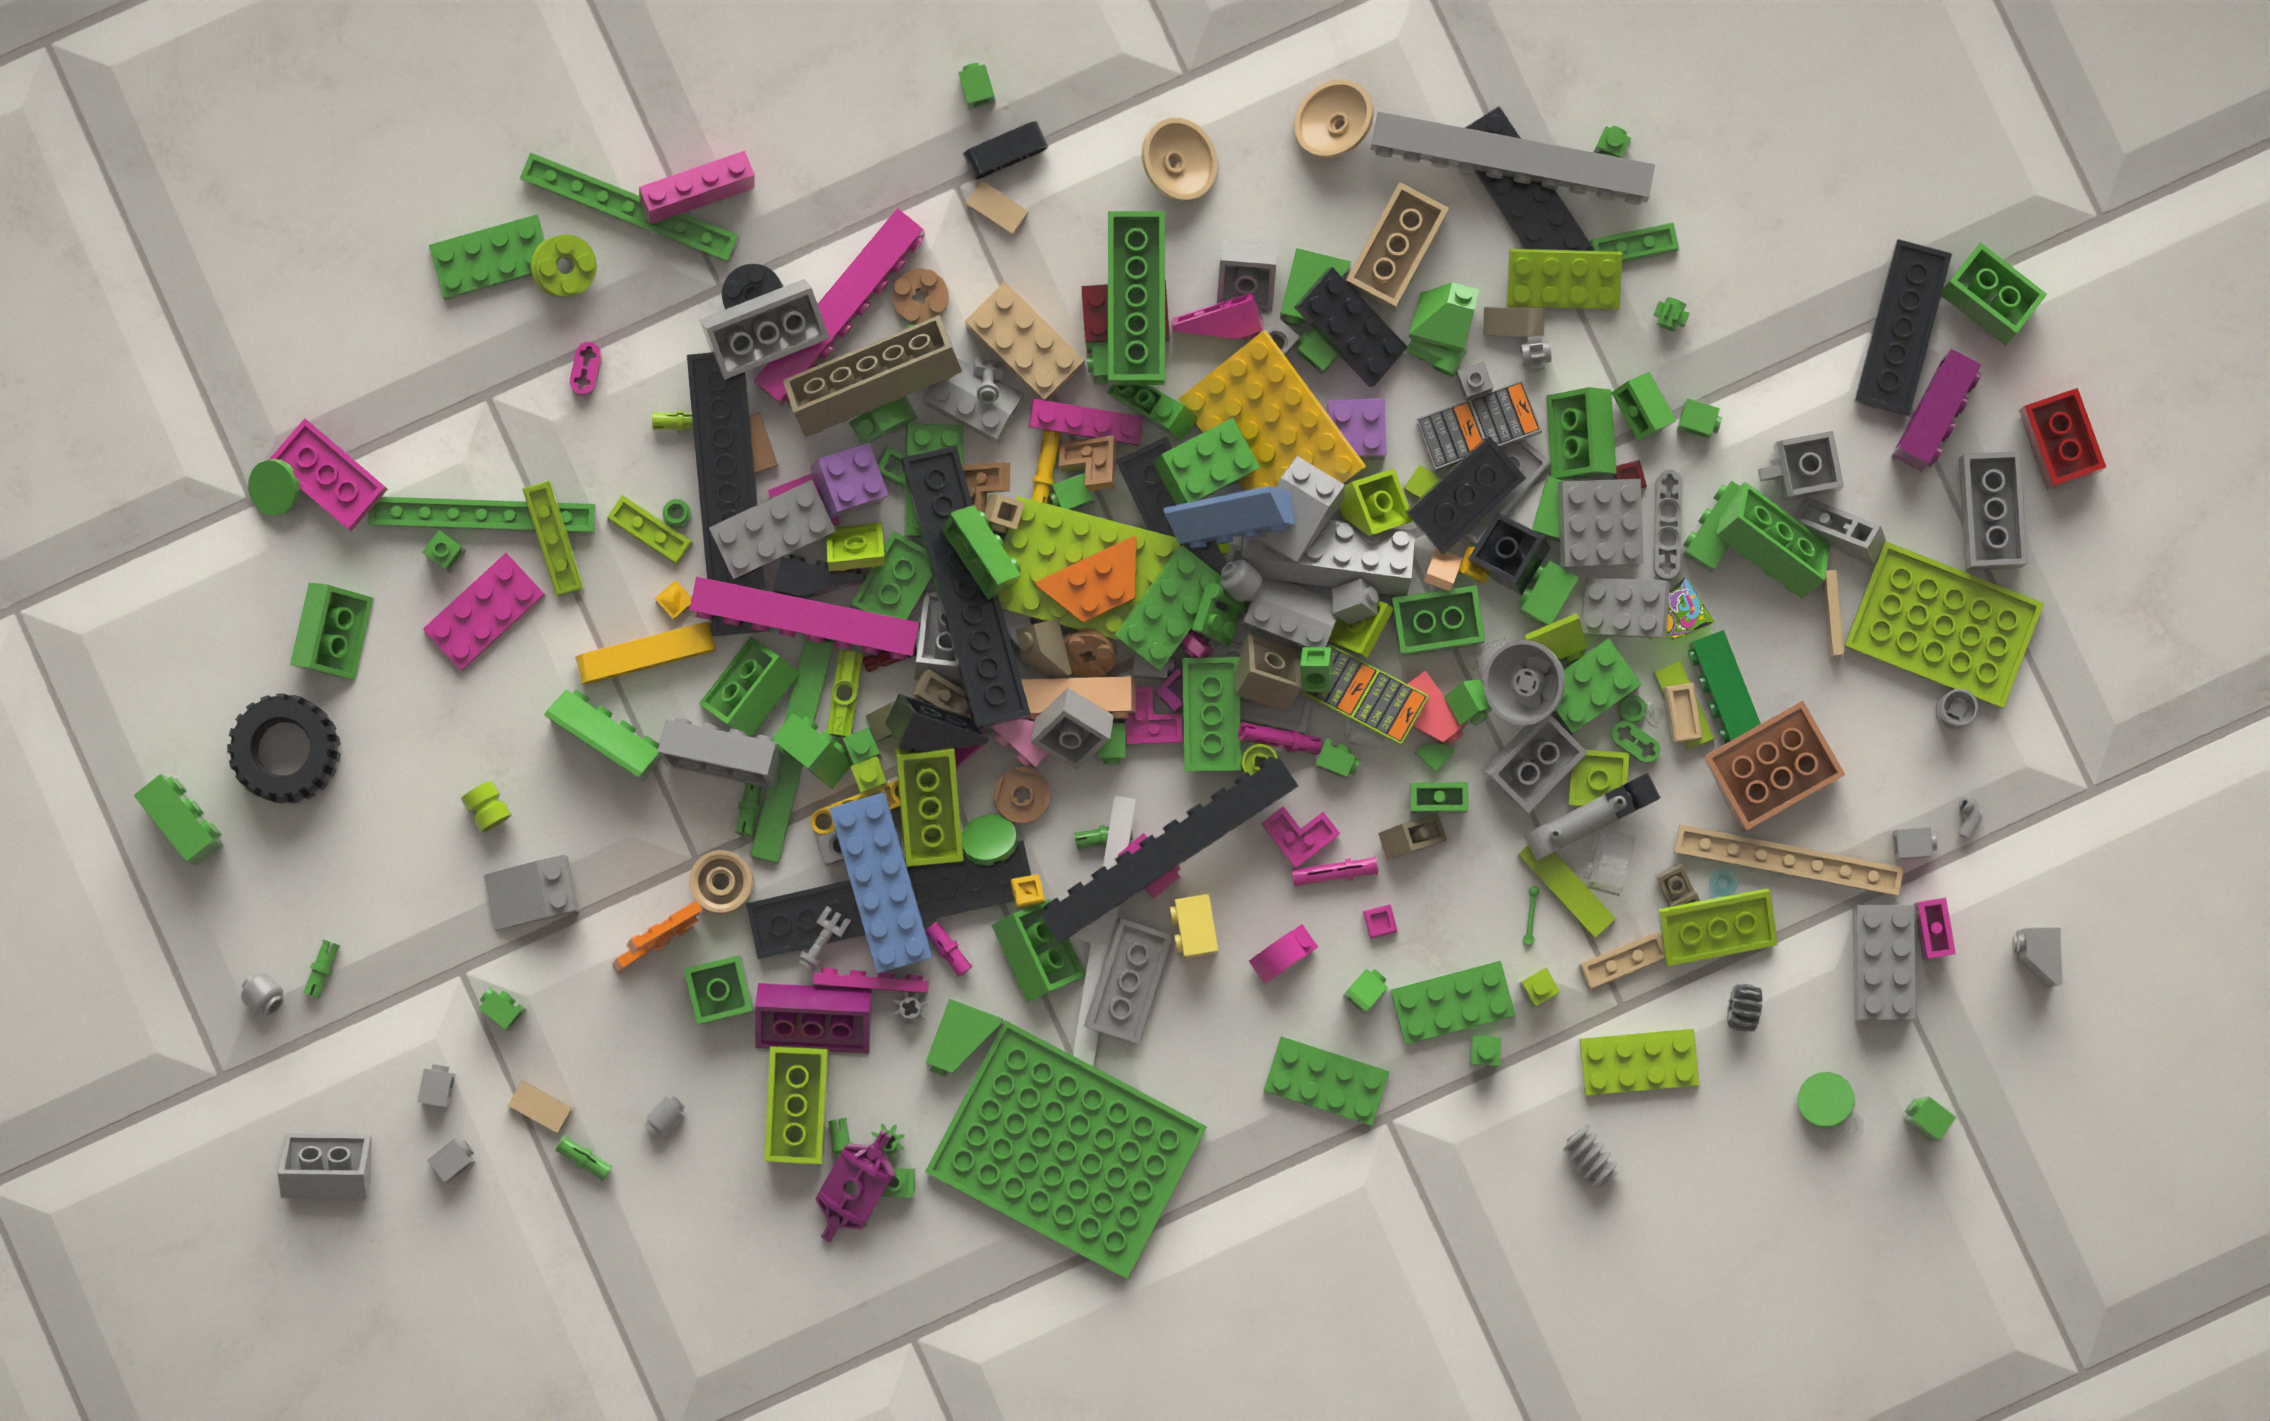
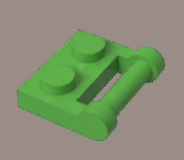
M1215 582L1209 583L1204 590L1192 630L1220 644L1230 646L1231 640L1236 633V625L1240 613H1243L1247 608V601L1238 602L1228 595L1222 586ZM1219 600L1228 605L1226 613L1214 607L1216 601Z

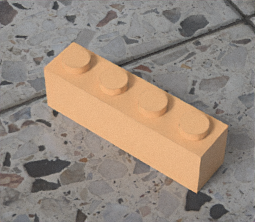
M1133 677L1021 679L1031 713L1027 717L1029 721H1035V718L1067 688L1114 715L1113 719L1128 718V713H1136V679Z

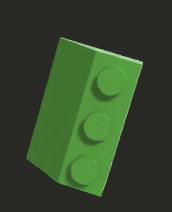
M1587 387L1546 395L1551 477L1571 479L1616 474L1611 389Z
M974 505L950 514L942 528V532L987 599L990 600L1015 585L1021 577V569L1014 558H1009L1005 552V545L1000 536L994 535L989 528V521L982 511H978Z
M309 583L290 665L355 680L373 597L327 584Z
M750 636L699 704L731 729L743 731L746 733V736L751 737L759 729V726L768 714L776 707L778 701L788 688L792 686L800 673L780 656Z
M1050 899L1046 900L1044 904L1030 906L1015 912L991 925L1027 1003L1086 976L1069 938L1062 943H1058L1040 915L1046 911L1043 906L1049 903Z

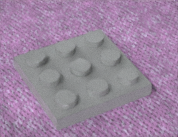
M1641 479L1558 482L1561 567L1644 564Z

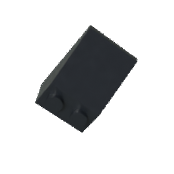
M899 693L885 722L892 733L891 736L899 742V746L910 752H914L915 749L931 752L987 744L989 740L981 728L974 729L972 718Z

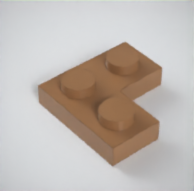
M1115 436L1060 443L1059 467L1061 471L1068 472L1085 469V487L1088 492L1115 488V460L1117 457V440Z
M995 462L962 465L972 504L978 511L985 512L987 493L1010 491V463Z

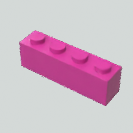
M744 150L640 186L639 201L650 225L754 189L755 174Z

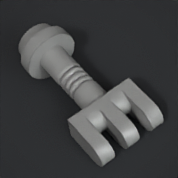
M976 357L973 375L983 377V383L977 388V398L984 404H992L999 397V388L994 383V379L1001 381L1003 363L997 362L996 367H992V360H986L985 365H981V358Z
M829 906L824 909L817 920V923L824 927L818 939H816L808 953L802 951L799 955L802 957L799 962L813 971L816 966L819 967L821 965V962L817 959L833 933L842 937L851 923V920L846 918L842 922L841 927L836 925L842 916L838 912L835 913L831 921L828 920L827 917L832 911V908Z

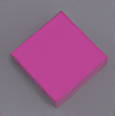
M1391 904L1363 911L1370 939L1398 932Z

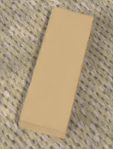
M1829 570L1826 571L1825 581L1823 582L1830 658H1838L1844 654L1837 571Z
M1659 931L1580 963L1579 966L1589 989H1595L1663 961L1664 953Z

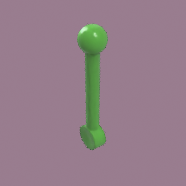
M1537 886L1529 888L1531 898L1527 933L1523 937V942L1526 945L1534 943L1532 931L1536 896L1540 893Z

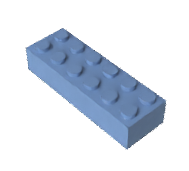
M879 793L831 807L830 812L877 973L932 958V952L886 793Z

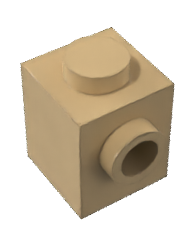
M990 494L984 512L990 524L989 528L1000 533H1005L1006 529L1017 530L1025 502L1000 494Z

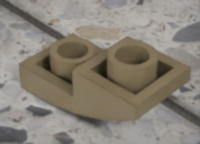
M1484 307L1483 335L1520 337L1541 335L1542 337L1544 336L1545 308Z
M1680 863L1655 875L1670 907L1700 901L1684 867Z

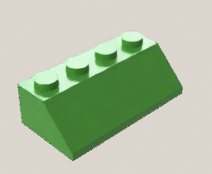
M1744 482L1720 516L1716 536L1724 544L1730 545L1738 551L1746 560L1753 562L1761 568L1765 574L1784 585L1788 591L1795 593L1803 599L1825 581L1831 545L1748 483Z
M576 689L573 693L565 690L547 709L544 716L643 782H645L661 758L658 753L659 743L648 736H645L644 739L634 734L637 730L624 720L618 724L611 719L613 713L601 705H598L595 709L587 703L590 698Z

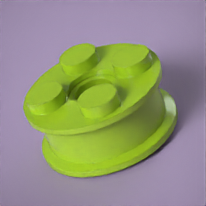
M569 234L553 236L544 240L536 248L531 259V273L535 283L542 291L554 297H570L584 292L592 284L597 272L596 256L590 245L583 239ZM561 258L566 259L570 265V269L566 274L561 273L558 269V262Z

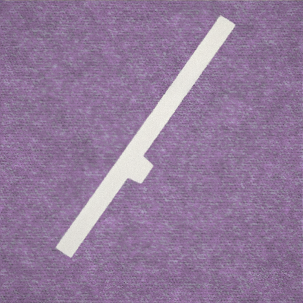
M1114 796L1103 863L1107 870L1117 864L1114 859L1129 845L1136 799ZM1119 905L1077 932L1074 936L1091 944L1073 1056L1091 1066L1094 1065L1099 1031L1083 1026L1115 928Z

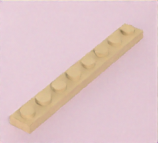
M1681 824L1678 827L1674 853L1894 896H1899L1904 871L1903 867Z

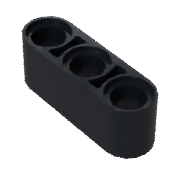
M1033 121L971 147L963 155L973 178L977 180L1042 153L1048 149V144L1038 122Z

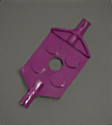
M880 1130L874 1144L871 1145L848 1144L844 1146L815 1198L827 1218L826 1222L828 1225L821 1234V1238L825 1239V1241L832 1242L834 1235L841 1227L852 1229L867 1227L868 1224L866 1222L887 1185L897 1175L885 1153H883L884 1147L891 1138L889 1133L886 1134L887 1132ZM849 1180L855 1181L858 1185L859 1191L855 1196L849 1194L846 1189Z

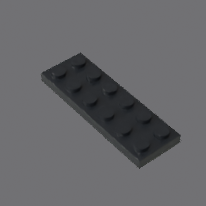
M1500 106L1465 127L1467 129L1520 138ZM1475 170V174L1525 249L1586 251L1592 246L1555 189L1545 188L1541 186V182L1531 181L1530 184L1518 183L1514 181V177L1503 175L1501 179L1487 176L1486 172Z
M1900 239L1896 240L1854 402L1905 416L1910 415L1941 298L1939 293L1944 287L1952 253Z
M1166 436L1115 461L1147 529L1176 537L1164 514V508L1176 506L1153 464V461L1161 454L1173 449ZM1216 541L1207 542V547L1201 549H1190V546L1183 545L1221 575V571L1227 563Z

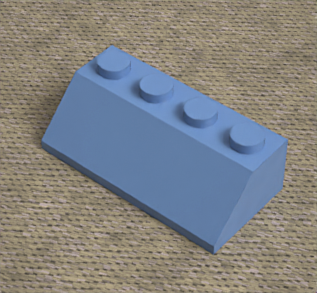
M1271 486L1164 508V514L1179 544L1188 545L1190 549L1207 547V542L1216 541V544L1233 542V537L1241 535L1243 539L1255 538L1260 536L1259 532L1269 530L1271 534L1286 531L1285 526L1295 525L1290 491Z

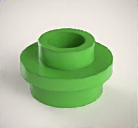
M673 499L665 504L662 515L664 521L669 526L679 528L688 523L691 517V510L683 500ZM675 509L682 511V516L678 519L672 517V512Z

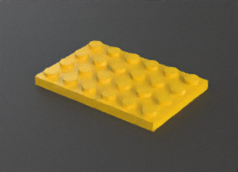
M1266 330L1258 334L1178 398L1181 404L1185 405L1197 418L1195 423L1203 433L1231 418L1235 420L1260 466L1254 473L1238 481L1245 491L1268 486L1276 488L1281 477L1297 456L1342 484H1345L1366 467Z

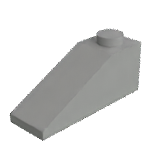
M1806 497L1795 516L1797 521L1824 541L1844 553L1870 564L1875 563L1886 541L1881 525Z

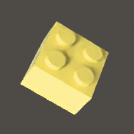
M1209 894L1175 899V906L1170 907L1172 924L1178 925L1180 931L1179 935H1175L1177 953H1183L1184 959L1218 953Z

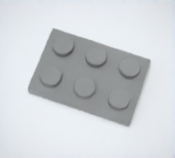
M1586 578L1582 620L1584 635L1666 638L1670 582L1665 580Z

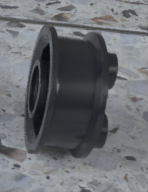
M742 265L733 270L726 278L722 287V302L724 308L729 309L746 302L748 293L753 290L760 291L762 296L782 288L783 285L776 273L764 265Z

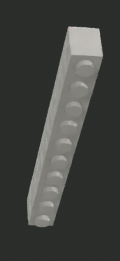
M1384 112L1377 113L1370 150L1376 151V155L1382 157H1392V154L1403 156V160L1413 163H1419L1420 159L1431 161L1432 166L1447 168L1448 165L1457 166L1459 171L1465 173H1475V170L1486 172V175L1492 178L1501 179L1503 175L1514 177V181L1518 183L1530 184L1531 181L1541 182V186L1545 188L1558 189V186L1570 188L1569 191L1575 194H1586V191L1597 193V197L1607 200L1620 197L1625 198L1626 203L1641 205L1642 202L1647 203L1655 164Z

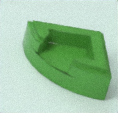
M1431 743L1419 748L1415 754L1436 772L1455 750L1445 744Z

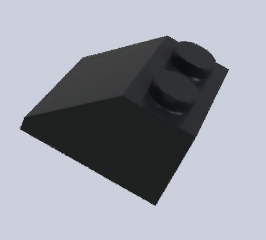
M1497 512L1468 560L1497 583L1522 595L1551 547L1544 535Z

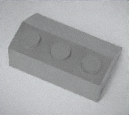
M958 358L962 372L950 379L930 385L922 398L923 403L998 444L1025 394L994 379V383L999 388V397L992 404L982 403L977 398V388L983 383V377L973 375V366Z
M1262 578V590L1252 600L1243 625L1300 648L1326 647L1338 616L1333 614V599L1288 581Z
M1550 715L1541 722L1525 725L1482 772L1505 795L1529 814L1588 752Z
M285 1134L278 1169L281 1198L367 1199L371 1172V1134Z

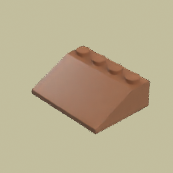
M1804 701L1797 703L1703 756L1729 810L1742 832L1751 829L1846 775Z

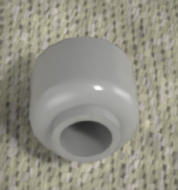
M1237 560L1229 562L1223 567L1220 585L1234 600L1248 602L1254 600L1262 590V576L1247 561Z
M268 974L251 975L243 982L241 999L256 1015L270 1016L280 1009L284 1001L283 989Z

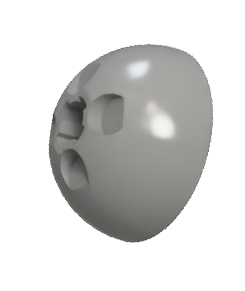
M1528 640L1513 641L1499 648L1486 666L1483 682L1486 699L1493 711L1503 720L1516 725H1531L1549 717L1560 705L1566 686L1565 673L1557 656L1544 645Z

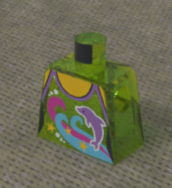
M1687 577L1682 578L1670 589L1666 638L1669 642L1708 628L1714 623V620Z

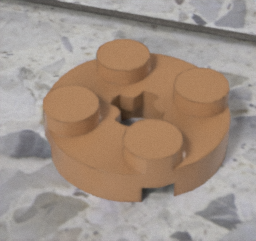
M918 268L904 273L895 282L892 300L897 314L907 322L917 325L938 315L941 317L948 305L949 294L944 280L936 272L930 269ZM917 290L928 293L929 296L925 298L924 304H920L919 301H913L912 297L916 295Z
M1082 628L1078 629V633L1071 636L1069 633L1063 638L1072 674L1084 678L1105 677L1106 673L1114 667L1117 655L1115 643L1113 646L1109 641V637L1104 636L1099 630ZM1086 651H1091L1092 655L1088 656L1083 653H1086Z
M1016 767L1007 771L998 779L994 788V800L998 811L1013 823L1027 824L1037 821L1046 812L1050 804L1051 792L1047 781L1040 772L1030 767ZM1022 787L1027 788V794L1031 795L1030 799L1019 803L1018 797L1014 796L1015 791H1021Z

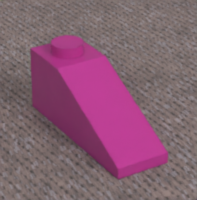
M1253 292L1174 317L1172 322L1173 331L1230 339L1244 337L1245 340L1256 337L1260 334V331H1263L1264 321Z

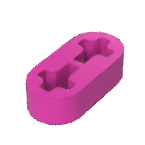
M584 342L577 347L575 352L570 386L580 396L590 395L595 390L602 353L595 343ZM588 348H592V352L596 357L591 358L588 367H586L585 358L581 354L582 352L586 353ZM583 371H587L586 379L590 382V385H585L584 389L580 390V386L575 382L582 379Z

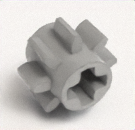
M1541 335L1528 337L1527 344L1521 345L1523 366L1530 365L1531 371L1544 370L1545 363L1552 362L1549 341L1542 342Z
M905 991V999L903 1001L895 999V1003L900 1005V1007L893 1014H902L901 1024H906L909 1019L917 1026L916 1018L919 1016L927 1018V1015L922 1012V1007L927 1006L928 1002L920 1003L918 1001L920 997L919 992L912 998ZM912 1001H915V1007L918 1009V1012L906 1016L907 1011L903 1008L904 1004H911Z

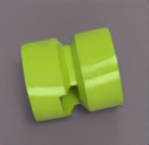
M1255 744L1249 747L1244 752L1241 762L1243 774L1249 772L1250 775H1253L1260 770L1258 764L1270 756L1274 760L1277 759L1276 752L1265 744Z
M492 780L475 787L460 798L467 811L475 813L473 820L480 833L495 828L512 816L505 802L498 801L500 793Z

